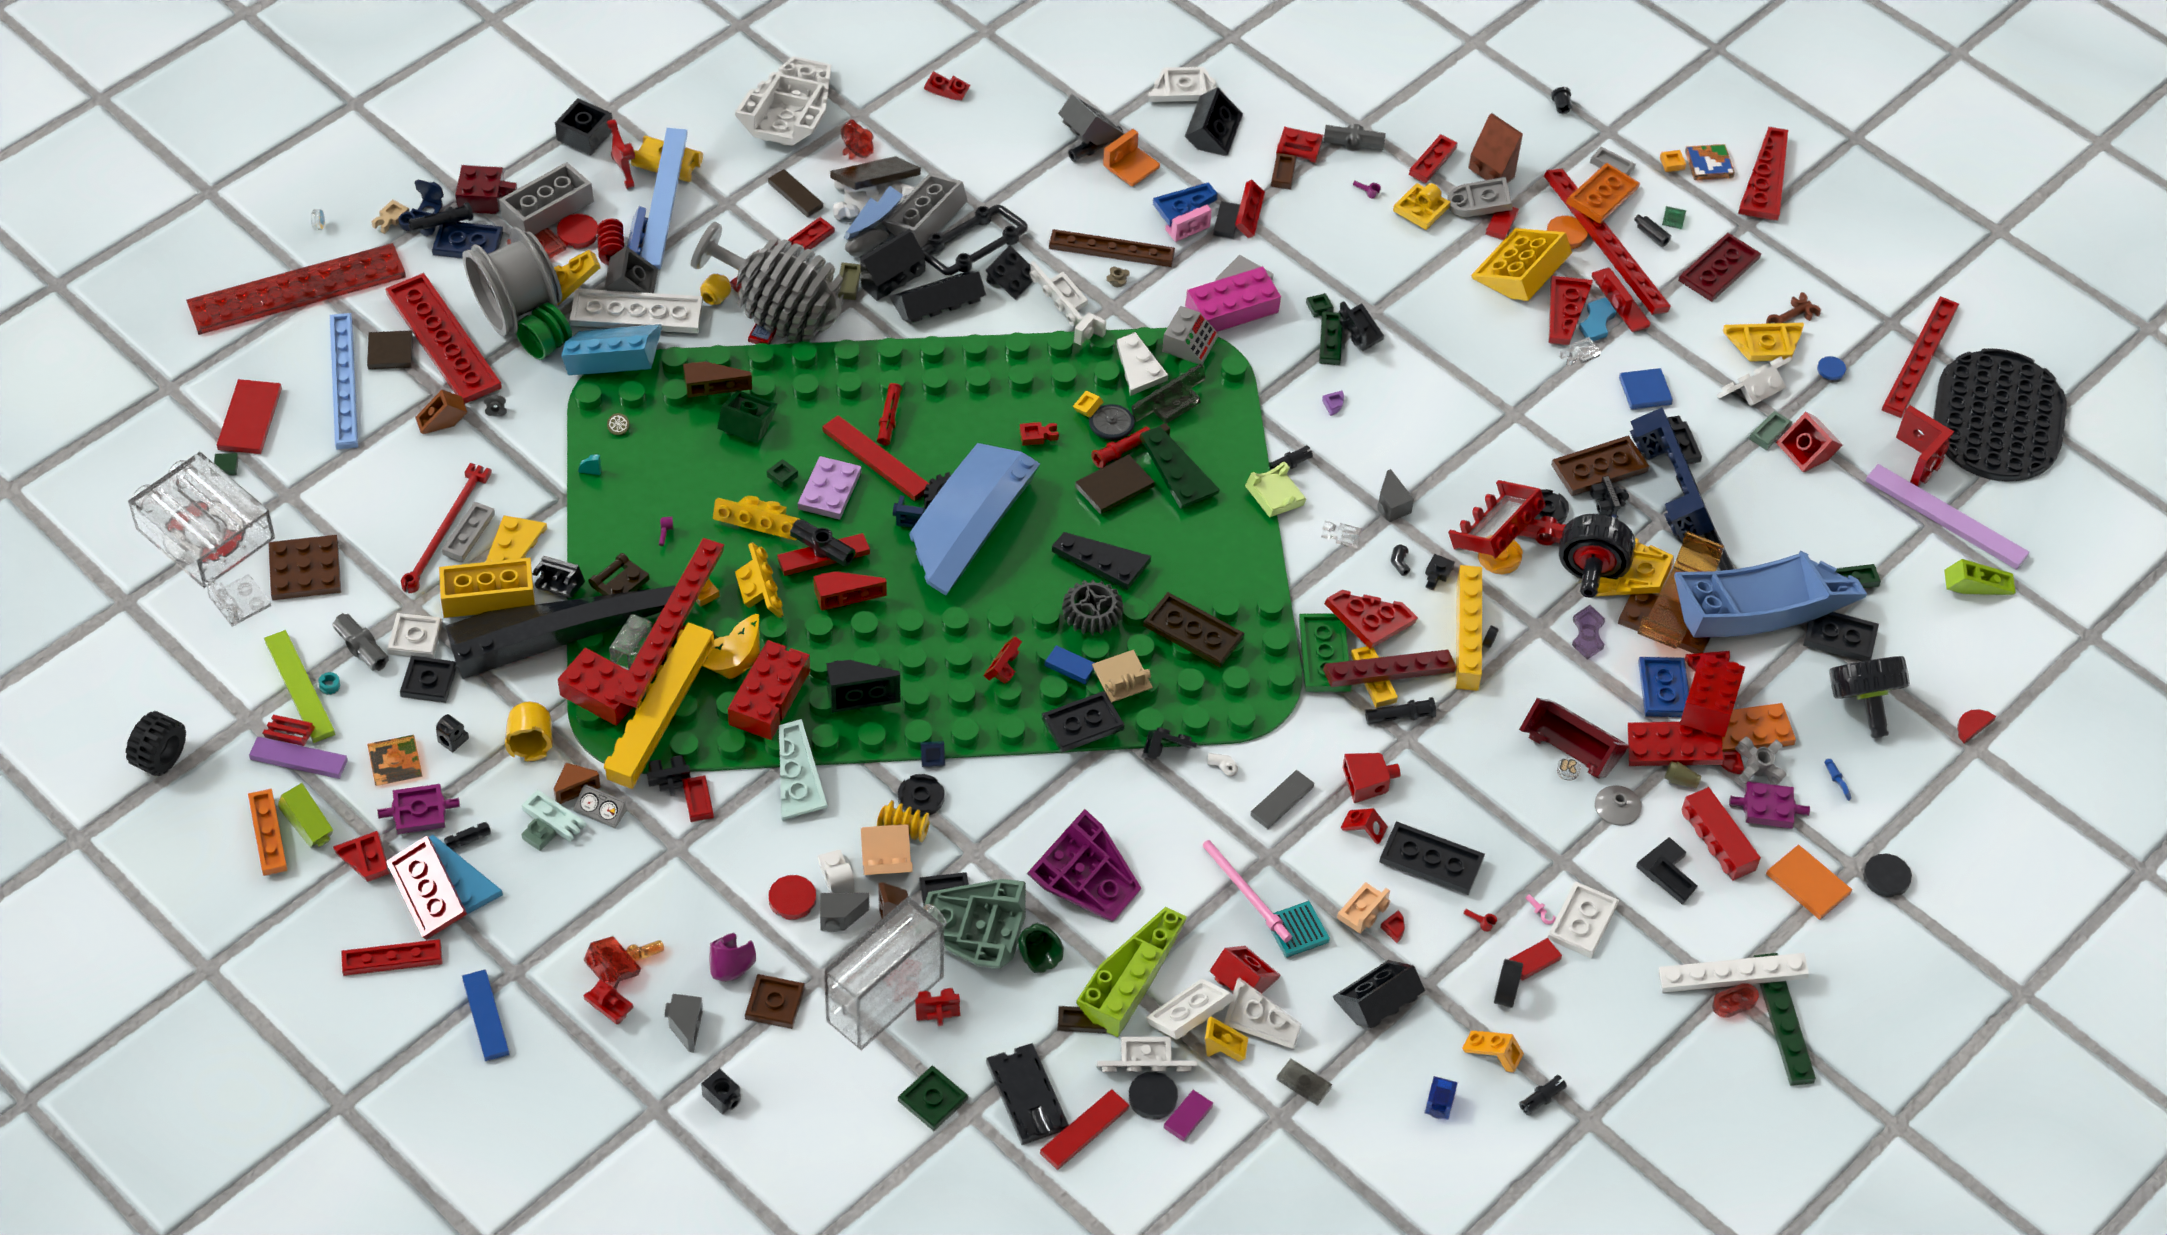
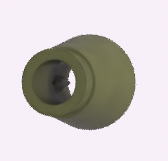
M1671 761L1667 768L1665 779L1669 780V783L1696 789L1700 783L1701 776L1680 762L1674 763Z

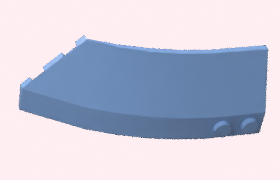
M980 443L975 445L932 500L909 534L911 541L916 545V555L920 566L924 567L926 573L924 577L928 585L945 596L948 594L999 522L1032 481L1040 463L1023 452Z
M1801 550L1799 554L1751 567L1723 571L1675 572L1674 574L1684 622L1693 637L1752 635L1798 625L1866 598L1867 593L1858 579L1850 575L1846 578L1836 573L1837 568L1823 561H1820L1818 564L1808 557L1809 554Z

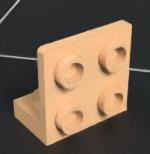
M907 824L861 828L863 875L913 872L910 858L909 826Z

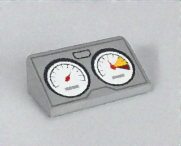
M584 785L573 810L616 828L626 813L627 808L624 800L591 786Z

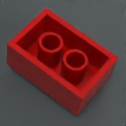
M587 648L582 650L558 678L560 696L615 726L633 708L632 706L615 701V694L628 670Z

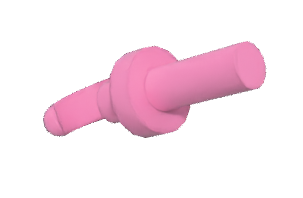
M1530 894L1527 895L1526 899L1536 908L1534 912L1536 914L1541 913V920L1545 924L1554 923L1556 918L1554 915L1551 921L1545 919V914L1547 913L1544 909L1545 905L1543 903L1539 904Z

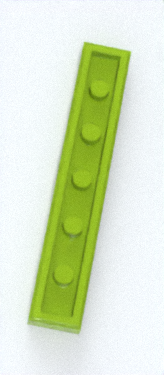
M283 630L264 637L265 644L302 721L311 722L315 727L310 735L312 742L316 743L334 736V728L287 631Z

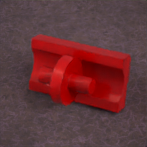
M601 979L592 990L583 995L585 1001L616 1025L621 1023L627 1017V1013L633 1009V1004L619 994L615 987L607 985Z
M953 988L943 989L940 991V996L931 997V992L928 991L918 992L917 999H915L916 1021L937 1020V1026H943V1019L960 1016L959 994H955Z

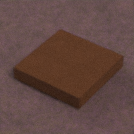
M757 974L745 1012V1020L793 1029L805 990V983Z

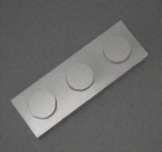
M474 501L442 548L443 555L463 562L494 517V508Z

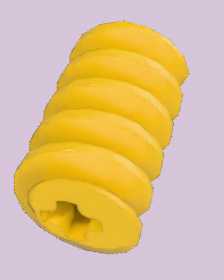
M891 800L888 805L882 807L877 819V826L907 824L911 839L917 840L919 838V841L922 843L929 829V813H925L923 818H920V810H917L912 815V808L910 806L904 812L902 803L895 809L894 801Z

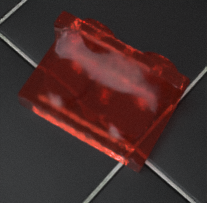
M614 936L591 942L584 957V962L595 975L607 985H611L616 989L620 981L638 976L641 971V967Z

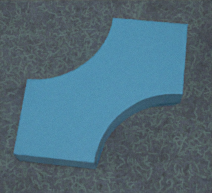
M1605 297L1588 303L1587 311L1589 317L1579 325L1580 331L1589 343L1608 336L1606 323L1616 315V310Z

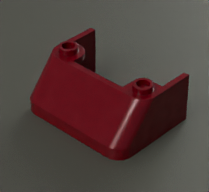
M1536 698L1519 728L1520 731L1529 733L1528 738L1539 744L1542 741L1547 742L1582 762L1589 768L1588 773L1598 779L1600 777H1607L1629 747L1622 740L1549 699Z

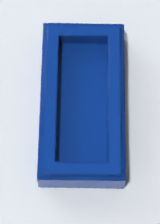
M1057 645L1045 661L1046 667L1083 684L1087 683L1094 672L1092 667L1094 662Z

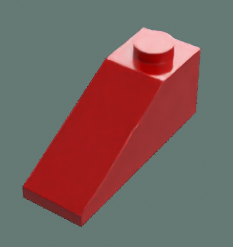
M836 571L813 576L814 592L821 611L887 596V581L885 578Z

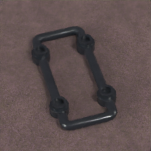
M994 205L990 208L980 206L975 211V217L943 235L940 233L931 234L928 244L921 247V250L925 255V261L944 275H953L959 271L968 272L972 269V263L1005 244H1016L1019 241V236L1027 231L1028 225L1024 220L1002 205ZM996 213H1000L1018 226L1017 228L1007 226L1002 232V237L971 255L967 253L959 254L956 258V264L951 267L945 266L929 254L931 251H942L945 248L946 242L977 224H989L991 216Z

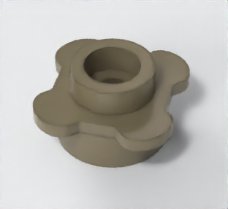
M1111 267L1110 274L1106 277V280L1114 287H1122L1126 284V278L1130 275V272L1127 269Z

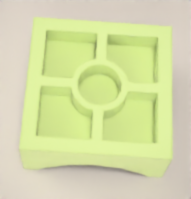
M1282 462L1273 470L1263 474L1251 473L1245 485L1269 517L1304 506L1306 502L1304 495L1287 475L1290 467L1286 462Z

